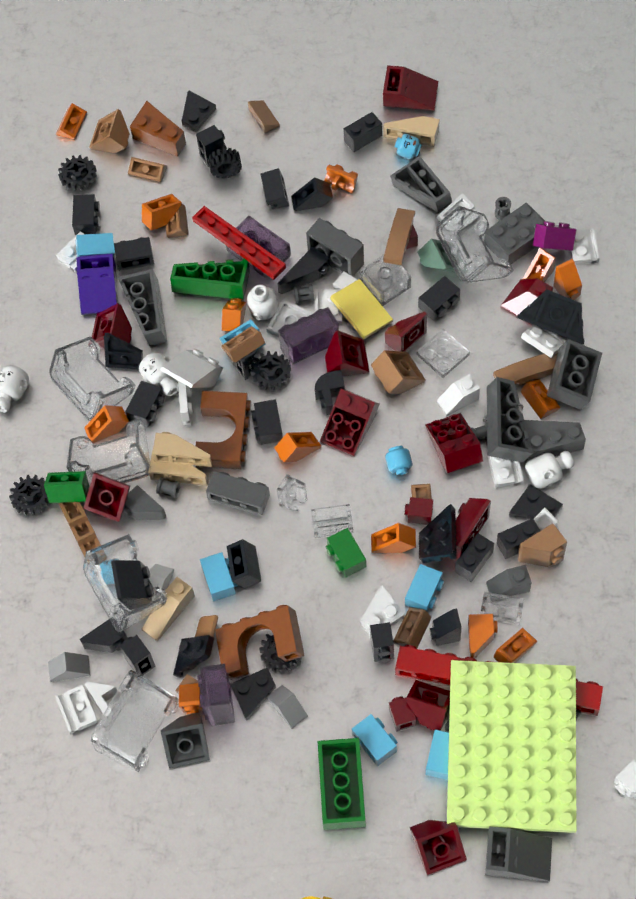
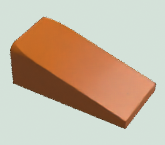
M522 628L496 650L494 659L503 663H516L537 643V640Z

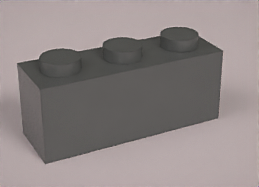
M214 471L206 490L208 500L263 515L270 496L269 487L261 482L253 483L243 477H232L226 472L219 473Z

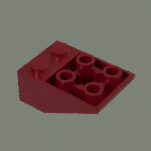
M387 65L383 89V106L435 111L439 81L406 67Z
M340 389L320 442L355 456L374 420L380 403L346 389Z
M461 413L425 424L440 462L447 473L483 462L481 444Z

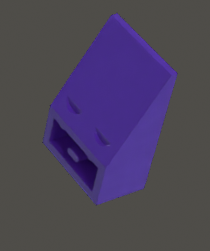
M113 253L76 257L81 315L100 313L117 304L116 264Z

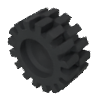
M223 148L221 151L217 149V152H212V155L208 158L210 172L213 176L216 175L217 178L220 176L221 178H225V176L230 178V175L235 176L242 169L239 152L235 149L232 150V148H228V150Z

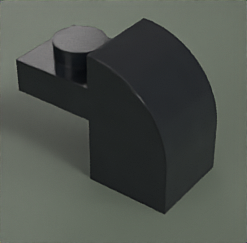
M341 370L325 373L315 383V399L320 400L321 409H325L326 415H330L333 409L332 397H337L340 389H345Z

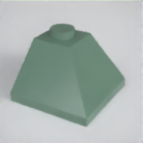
M430 239L417 252L421 264L425 267L465 275L469 273L455 244Z

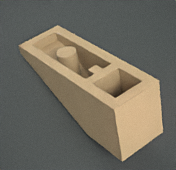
M420 116L384 123L383 137L397 139L398 137L401 138L403 134H409L417 137L420 144L435 146L440 119Z
M170 432L155 434L152 451L154 462L212 467L211 455Z
M153 454L151 455L148 469L151 480H159L160 477H163L171 482L178 481L180 483L207 486L206 474L192 465L154 462Z
M176 577L162 594L142 627V631L158 641L195 597L193 588Z

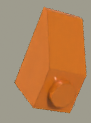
M169 194L143 203L142 223L150 230L166 226L181 207L182 202L173 194Z
M570 259L556 266L553 286L560 295L575 300L581 295L582 283L573 259Z
M105 405L84 429L90 442L95 443L119 433L129 421L122 406Z
M312 432L286 433L274 448L283 462H297L320 449L321 444Z
M401 523L371 534L372 553H403L416 547V529Z
M493 614L468 615L470 657L476 658L493 641L494 633L498 632L497 621H493Z

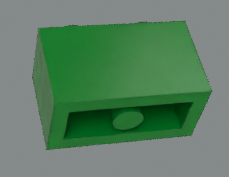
M86 471L48 473L44 483L49 503L85 502L90 487Z
M348 528L327 537V546L325 547L329 556H334L336 560L334 563L339 573L343 572L344 576L348 577L367 567L366 558Z

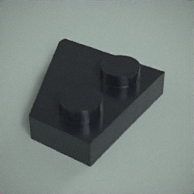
M189 90L184 106L182 125L197 132L216 110V104Z
M105 333V367L139 370L140 362L143 360V350L110 333Z
M529 484L510 510L509 515L511 517H515V515L526 516L527 519H534L545 507L556 517L563 504Z
M205 635L181 639L173 675L181 678L183 671L188 668L192 670L200 662L207 660L211 656L214 637Z
M268 668L230 683L246 720L250 719L258 706L260 707L267 695H270L276 688Z

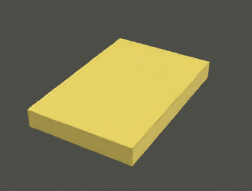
M360 279L330 297L331 301L363 340L393 321V318Z

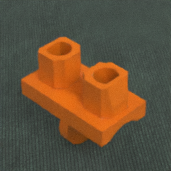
M329 164L327 166L324 181L332 184L331 188L336 191L338 188H341L350 193L355 191L358 173L353 171L347 173L338 164L335 166Z

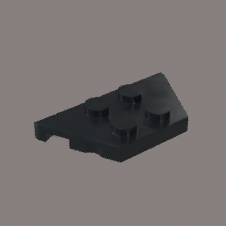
M546 289L516 317L577 343L584 344L585 342L583 338L582 303Z
M452 504L448 505L419 532V559L423 563L442 561L443 557L448 556L451 560L457 558L456 512Z

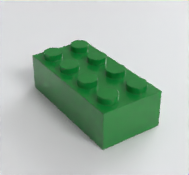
M359 738L317 741L323 829L366 827Z

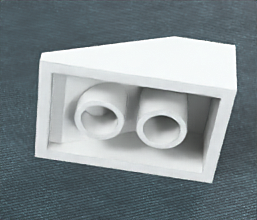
M193 349L183 351L162 366L160 370L190 388H209L215 386L224 367L218 365L219 361L211 357L206 358L203 356V352Z

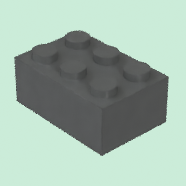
M526 202L486 230L484 244L508 267L536 247L533 246L536 224H544L545 220Z
M319 218L306 232L308 250L313 246L328 256L330 267L340 273L346 272L354 277L364 265V244L360 240L350 237L344 230L337 229L329 221Z
M568 339L559 348L547 396L577 409H583L591 400L602 352Z

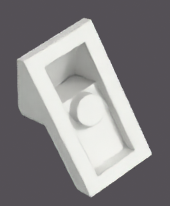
M86 682L85 686L107 722H110L115 718L112 713L115 709L109 699L118 694L116 687Z

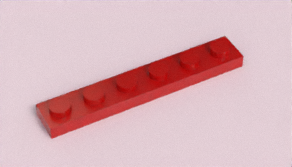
M203 206L192 217L194 223L273 280L286 269L284 262L206 206Z

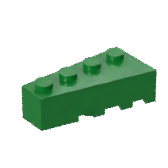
M243 258L242 261L233 262V259L223 263L208 261L206 264H198V262L174 264L170 277L172 292L244 300L250 274L249 262Z

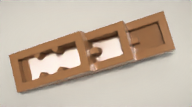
M397 208L383 258L384 263L402 265L415 217L414 210Z
M558 353L552 358L546 354L527 358L494 371L493 376L494 378L499 377L513 380L518 386L531 380L543 379L553 374Z
M80 502L58 503L87 563L89 564L106 556Z

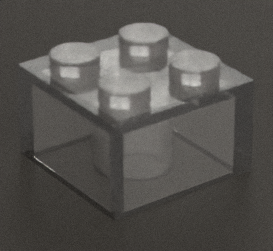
M384 255L359 270L360 280L382 306L411 288V275L402 265L384 263Z

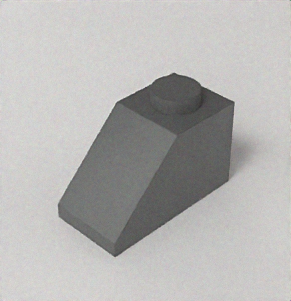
M138 485L128 493L123 510L128 517L132 516L135 520H161L166 518L164 508Z
M526 565L506 569L486 582L492 601L530 592L532 584Z

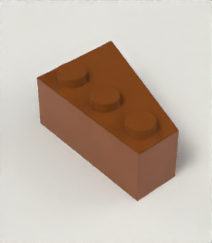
M146 101L130 125L132 139L178 157L186 145L184 131Z

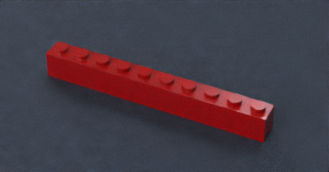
M413 645L400 646L395 675L450 686L451 660L477 661V659L473 657L460 658L453 653L440 654L433 649L420 650ZM576 679V710H579L581 713L598 716L603 686L593 681L585 683Z

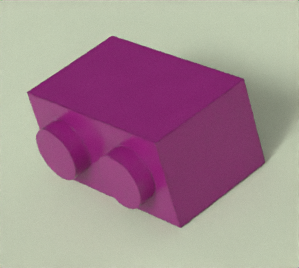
M544 221V224H536L533 246L544 249L573 251L577 229L571 228L570 224L559 222V225L549 221Z

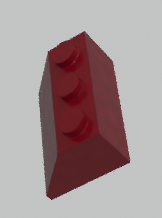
M469 498L466 504L462 503L458 510L459 515L456 518L457 558L453 560L457 561L476 534L483 528L489 518L491 500Z

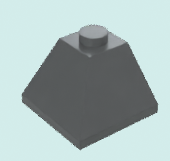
M200 712L181 716L161 730L169 769L210 760Z

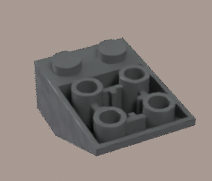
M489 826L485 875L550 882L552 838L511 828Z

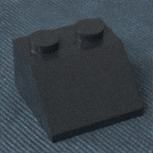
M134 560L111 561L117 599L129 610L153 604L152 597L154 596V591L148 581V578H150L148 566H145L141 561Z

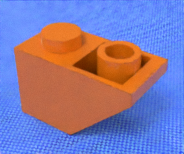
M232 298L227 301L222 309V331H232L243 324L246 310L245 301L239 298Z
M200 683L179 685V707L187 715L199 713V711L203 710Z

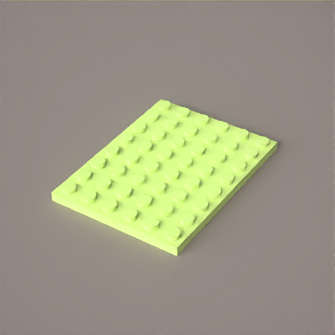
M451 660L447 824L455 822L457 827L489 829V826L526 831L576 833V666Z

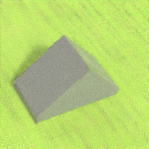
M63 652L48 662L50 682L91 676L88 655Z
M283 685L266 697L291 729L308 717L294 693Z

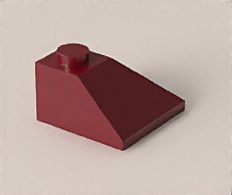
M538 278L520 279L501 304V308L517 316L546 289L553 292V287Z
M117 303L96 315L90 342L91 347L104 348L105 333H110L127 343L131 342L132 327L121 304Z
M424 311L398 321L394 326L388 327L385 331V343L394 351L406 352L427 333V313Z
M338 330L335 331L325 355L327 373L341 370L342 376L345 377L370 372L364 340Z
M94 472L84 509L120 522L130 485Z
M415 680L406 697V702L421 725L426 726L430 730L441 731L450 708V691Z
M427 820L409 827L427 875L467 860L455 822L447 824L446 821Z

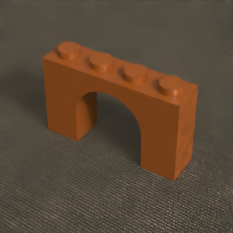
M202 391L200 405L202 416L227 418L235 424L236 429L230 438L222 442L196 441L195 446L210 454L212 460V467H196L242 468V462L245 463L246 451H243L244 445L248 443V434H245L246 428H249L250 417H247V413L251 412L252 405L251 400H248L247 393Z
M280 605L275 610L262 611L257 616L244 617L239 622L227 623L222 625L221 628L215 629L222 674L231 680L249 674L246 646L249 639L260 630L268 629L272 631L277 655L280 659L288 662L303 657L304 650L296 611L288 605Z

